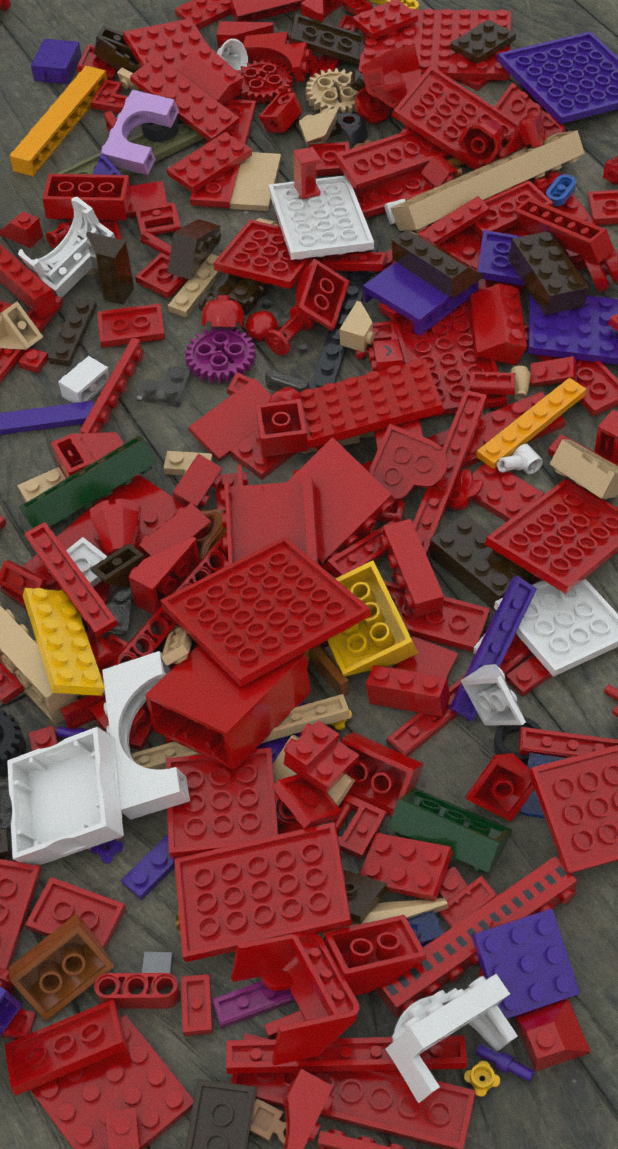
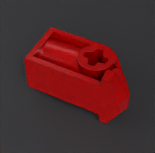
M279 86L278 95L260 114L259 119L266 132L285 133L301 114V104L292 88Z

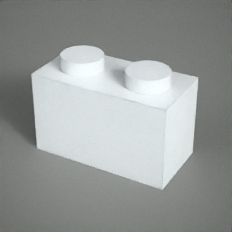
M88 356L58 381L62 397L71 403L90 401L103 390L110 378L108 367Z

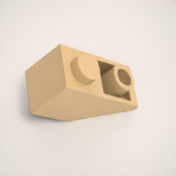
M326 108L319 114L307 115L302 120H299L300 130L307 148L310 147V144L326 143L338 119L336 108Z

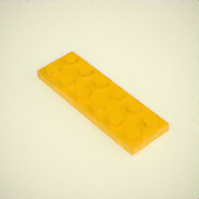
M25 588L23 599L52 693L102 696L105 687L79 612L63 590Z

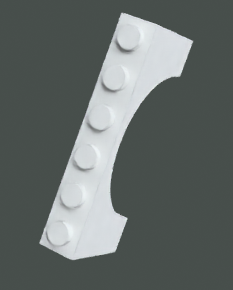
M160 651L102 670L104 679L102 681L106 696L104 710L109 720L107 733L115 738L121 812L130 820L190 801L187 778L177 767L163 770L145 768L135 763L130 752L129 733L137 712L146 702L145 694L171 671L170 664L166 666L161 658L162 653Z

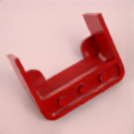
M294 933L237 944L231 975L232 981L237 982L260 977L263 984L270 990L283 991L290 989L306 1020L278 1027L272 1057L274 1066L320 1055L357 1020L359 1003L326 944L318 934Z

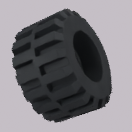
M1 710L0 776L6 778L8 777L7 761L26 754V743L15 718L11 714L7 716L6 711Z

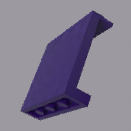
M397 262L363 285L364 302L368 303L373 298L413 321L414 332L420 336L467 301L471 294L479 291V281H477L454 298H451Z

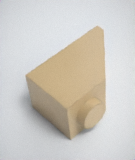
M357 301L340 328V345L364 352L367 346L371 345L372 341H374L375 332H373L372 320L360 301Z

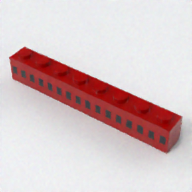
M554 856L423 947L427 955L424 961L376 988V992L395 1017H400L414 1002L435 995L449 981L453 983L459 980L470 966L476 967L480 965L471 934L489 929L490 922L493 921L505 924L547 909L554 910V907L560 903H568L576 894V878L571 873L567 874L561 861Z

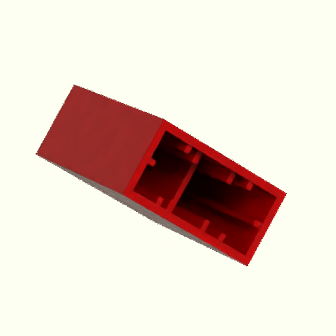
M198 645L188 654L184 661L178 663L145 694L154 732L235 770L281 724L290 712L311 693L307 670L308 659L305 653L241 687Z

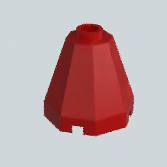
M496 120L469 124L458 140L459 145H462L463 148L461 151L462 156L476 166L483 163L491 164L502 147L504 136L502 125Z
M115 499L116 504L109 505L108 500L102 501L90 509L93 526L108 556L128 543L133 547L135 546L141 521L138 502Z

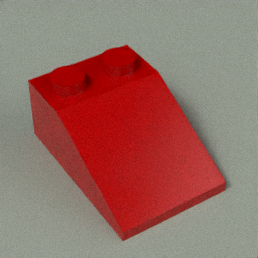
M314 259L303 269L296 286V309L333 331L349 280Z
M188 538L152 555L132 569L129 581L135 606L150 614H153L161 605L160 600L169 596L200 561L196 538Z
M405 915L324 932V943L354 996L375 990L424 961L427 956Z

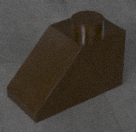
M128 543L90 569L92 573L106 584L130 588V572L145 558L144 554Z

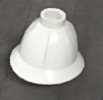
M229 39L218 49L217 54L235 70H241V66L247 67L248 55L244 45L239 40Z

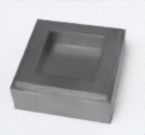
M144 952L142 973L172 974L173 953Z

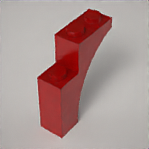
M288 32L249 35L245 37L243 44L248 55V63H252L254 60L260 62L261 59L264 62L271 60V63L278 61L279 65L284 63V67H289L297 82L305 81L306 74L309 72L308 65L309 61L312 60V53L310 49L308 50L306 42L289 43L290 37Z

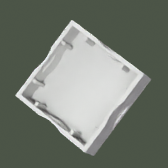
M95 727L66 738L54 746L37 749L7 761L9 795L12 802L11 836L14 860L20 863L40 866L124 836L115 738L105 731Z

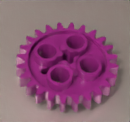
M212 327V332L204 329V335L197 333V339H190L191 344H187V351H185L186 364L189 366V371L194 372V377L200 376L201 381L209 378V383L217 380L218 384L224 379L229 383L230 378H234L236 372L245 376V370L251 371V365L255 364L254 359L256 358L255 344L252 343V338H247L246 332L240 334V329L233 332L232 327H229L227 330H224V327H220L219 330Z

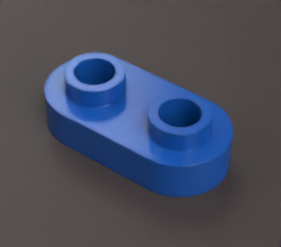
M567 174L560 175L555 179L546 191V196L553 202V206H561L575 191L576 179Z

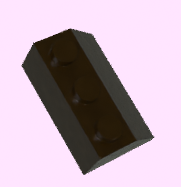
M87 232L86 236L95 281L104 300L124 305L134 290L126 241Z

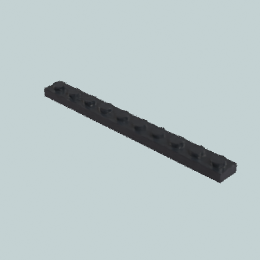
M374 244L373 250L365 252H379V245ZM371 271L348 272L346 279L349 280L340 313L334 330H329L309 389L337 382L348 348L340 345V328L357 301L362 303L364 298L363 285L370 280Z

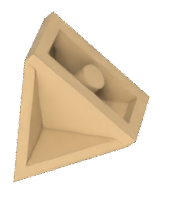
M18 301L0 313V348L26 350L43 337Z

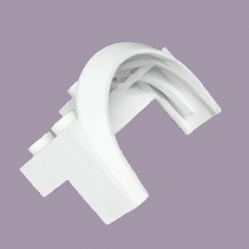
M78 197L71 199L74 209L72 225L64 239L54 250L39 259H30L22 249L18 253L25 266L52 289L55 296L63 297L93 267L86 236L87 232L115 238L113 232L99 223L93 208Z
M497 974L487 980L484 976L479 977L466 990L454 988L448 993L441 990L433 996L422 998L410 1005L400 1016L392 1035L393 1043L386 1048V1051L399 1069L418 1103L440 1088L421 1059L420 1054L466 1024L471 1025L477 1030L492 1049L497 1052L518 1036L497 1006L510 995Z

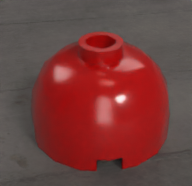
M217 295V299L210 300L205 304L202 310L201 325L206 326V322H210V325L214 327H236V323H239V326L243 327L244 311L237 301L230 300V295Z

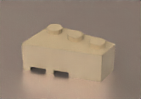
M562 439L550 462V465L556 468L555 472L573 479L576 484L588 489L601 499L617 497L618 466L570 439Z

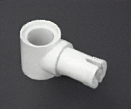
M523 444L515 450L512 456L499 458L497 467L500 472L516 469L518 471L524 470L529 475L541 468L543 459L528 444Z

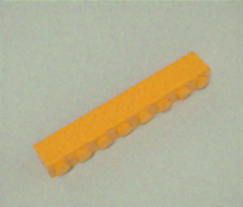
M85 66L79 72L72 83L69 84L66 90L9 155L14 172L32 177L37 173L90 109L91 100L103 81L107 80L105 70Z

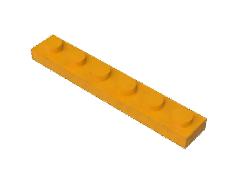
M568 378L478 449L476 457L491 468H496L499 458L511 456L519 446L526 444L586 396L587 389L571 378Z

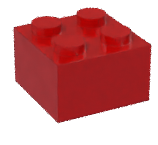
M301 399L255 405L262 457L308 451L307 429Z

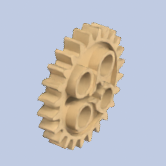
M336 68L334 72L328 69L327 73L322 70L320 75L315 73L314 78L310 77L306 86L305 95L306 101H309V106H314V110L320 109V112L326 108H336L337 113H352V110L357 112L355 98L358 92L350 87L352 72L346 74L345 69L338 72Z

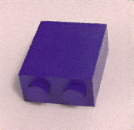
M44 39L31 64L34 81L70 84L82 57L79 42Z

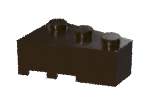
M103 25L96 36L94 54L118 71L124 68L134 73L140 69L141 66L124 40L123 33Z
M197 219L174 232L167 273L191 279L220 243L221 233L219 232L221 226Z

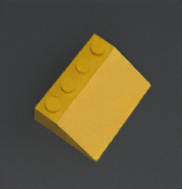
M370 561L336 578L338 582L366 604L371 612V616L327 640L344 677L370 671L373 665L384 667L395 665L418 654L374 561Z

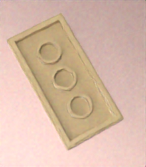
M252 152V156L241 162L230 202V209L269 211L272 201L269 194V184H276L282 160L281 154Z

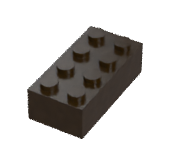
M551 231L512 239L508 260L544 315L584 307L589 286Z
M464 513L430 539V557L496 612L494 608L495 601L504 597L512 578L518 576L533 585L534 574L486 546V537L490 533Z

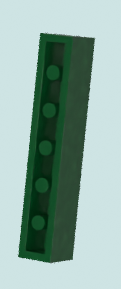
M137 436L22 504L19 508L32 529L46 522L52 530L54 524L59 521L65 522L73 517V513L79 509L85 510L89 508L97 498L109 496L117 486L129 484L133 481L132 477L137 474L149 472L153 468L152 465L156 464L157 461L145 439Z

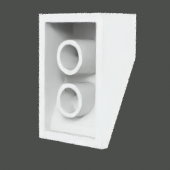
M496 664L484 665L461 680L484 725H523L526 723L517 704L515 693L509 689L503 671Z

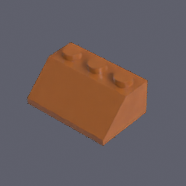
M76 913L9 966V979L42 1018L47 1021L95 983L99 976L110 971L114 964L95 934Z

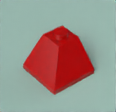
M568 998L513 1017L534 1071L590 1054V1049Z

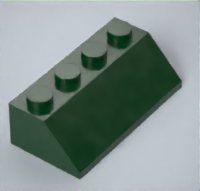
M415 787L398 799L388 828L394 831L398 837L449 846L453 851L452 861H463L477 872L488 873L496 865L512 832V829Z

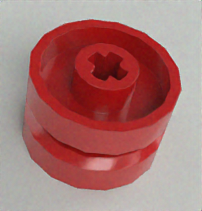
M616 250L600 263L583 257L599 294L610 287L607 275H610L613 283L618 285V254Z

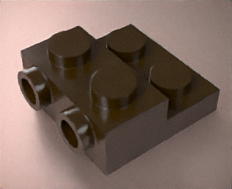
M227 274L213 291V295L215 297L217 295H230V300L237 301L242 306L244 315H247L251 309L256 307L262 295L267 293L268 283Z

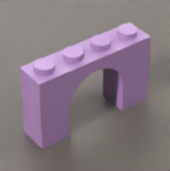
M132 90L129 97L125 100L122 111L117 116L114 128L110 130L106 144L102 146L101 154L103 153L117 168L149 175L156 160L152 149L127 141L128 135L136 126L143 123H155L172 127L179 112L175 100Z

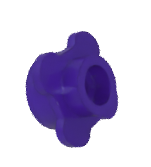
M116 839L91 847V852L98 854L102 862L106 864L112 862L113 856L123 850L122 842L116 841Z

